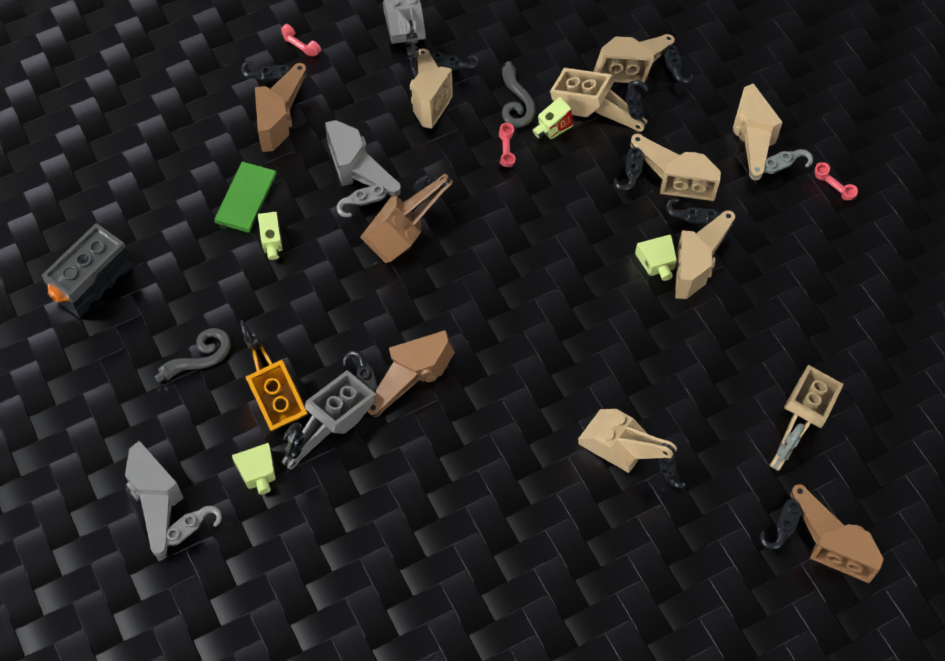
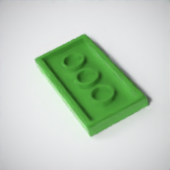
M242 162L214 219L215 223L250 233L275 179L276 171Z

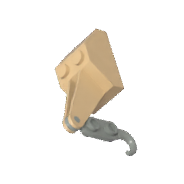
M754 84L744 87L733 125L734 133L745 142L750 177L754 180H759L763 173L773 174L791 166L800 156L808 158V163L805 166L809 167L813 163V156L809 151L803 149L790 152L783 151L766 159L768 147L776 143L783 122Z
M809 365L807 366L784 409L793 413V416L770 467L778 471L780 470L810 424L822 428L842 389V383ZM797 416L806 420L804 425L798 424L793 432H790Z

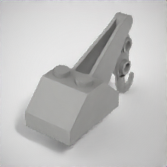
M337 120L325 123L328 146L342 186L353 184L355 180L371 186L356 190L350 196L341 199L337 204V212L341 216H352L351 213H345L342 210L345 205H365L381 201L386 195L398 196L400 194V183L366 153L364 136L360 137L357 129Z
M140 441L129 448L125 472L128 480L126 485L137 501L141 499L150 548L155 556L161 557L166 553L169 545L175 546L181 543L199 528L203 518L209 513H214L217 517L214 526L216 527L220 524L222 520L220 510L214 506H205L199 511L184 515L169 527L171 506L176 505L183 499L177 483Z

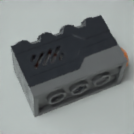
M96 223L41 276L48 288V295L81 318L89 310L90 305L94 301H98L103 296V292L107 288H111L116 283L117 278L120 275H125L133 265L129 259L125 244Z

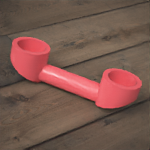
M285 24L281 28L284 39L301 49L305 54L316 56L321 52V47L315 41H311L306 45L293 37L295 31L290 25Z
M503 123L499 130V137L503 141V154L500 164L505 167H512L516 159L514 154L510 153V140L514 133V126L510 123Z
M820 162L815 166L814 173L816 178L821 181L825 180L838 190L844 200H852L857 196L858 189L856 186L848 184L844 187L829 175L830 167L827 163Z

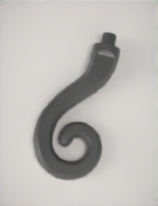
M506 62L502 68L503 80L506 86L524 102L526 114L522 118H513L510 115L511 110H516L519 115H522L524 108L518 102H509L504 106L502 116L506 123L512 124L515 128L526 127L535 116V103L530 94L517 81L516 68L512 66V62Z
M210 328L201 332L197 338L198 349L205 354L213 353L216 350V345H206L205 341L208 338L215 337L221 342L218 351L208 357L177 358L168 361L158 368L159 373L155 376V379L160 383L163 379L170 380L181 371L202 369L218 364L230 351L231 339L229 335L218 328Z

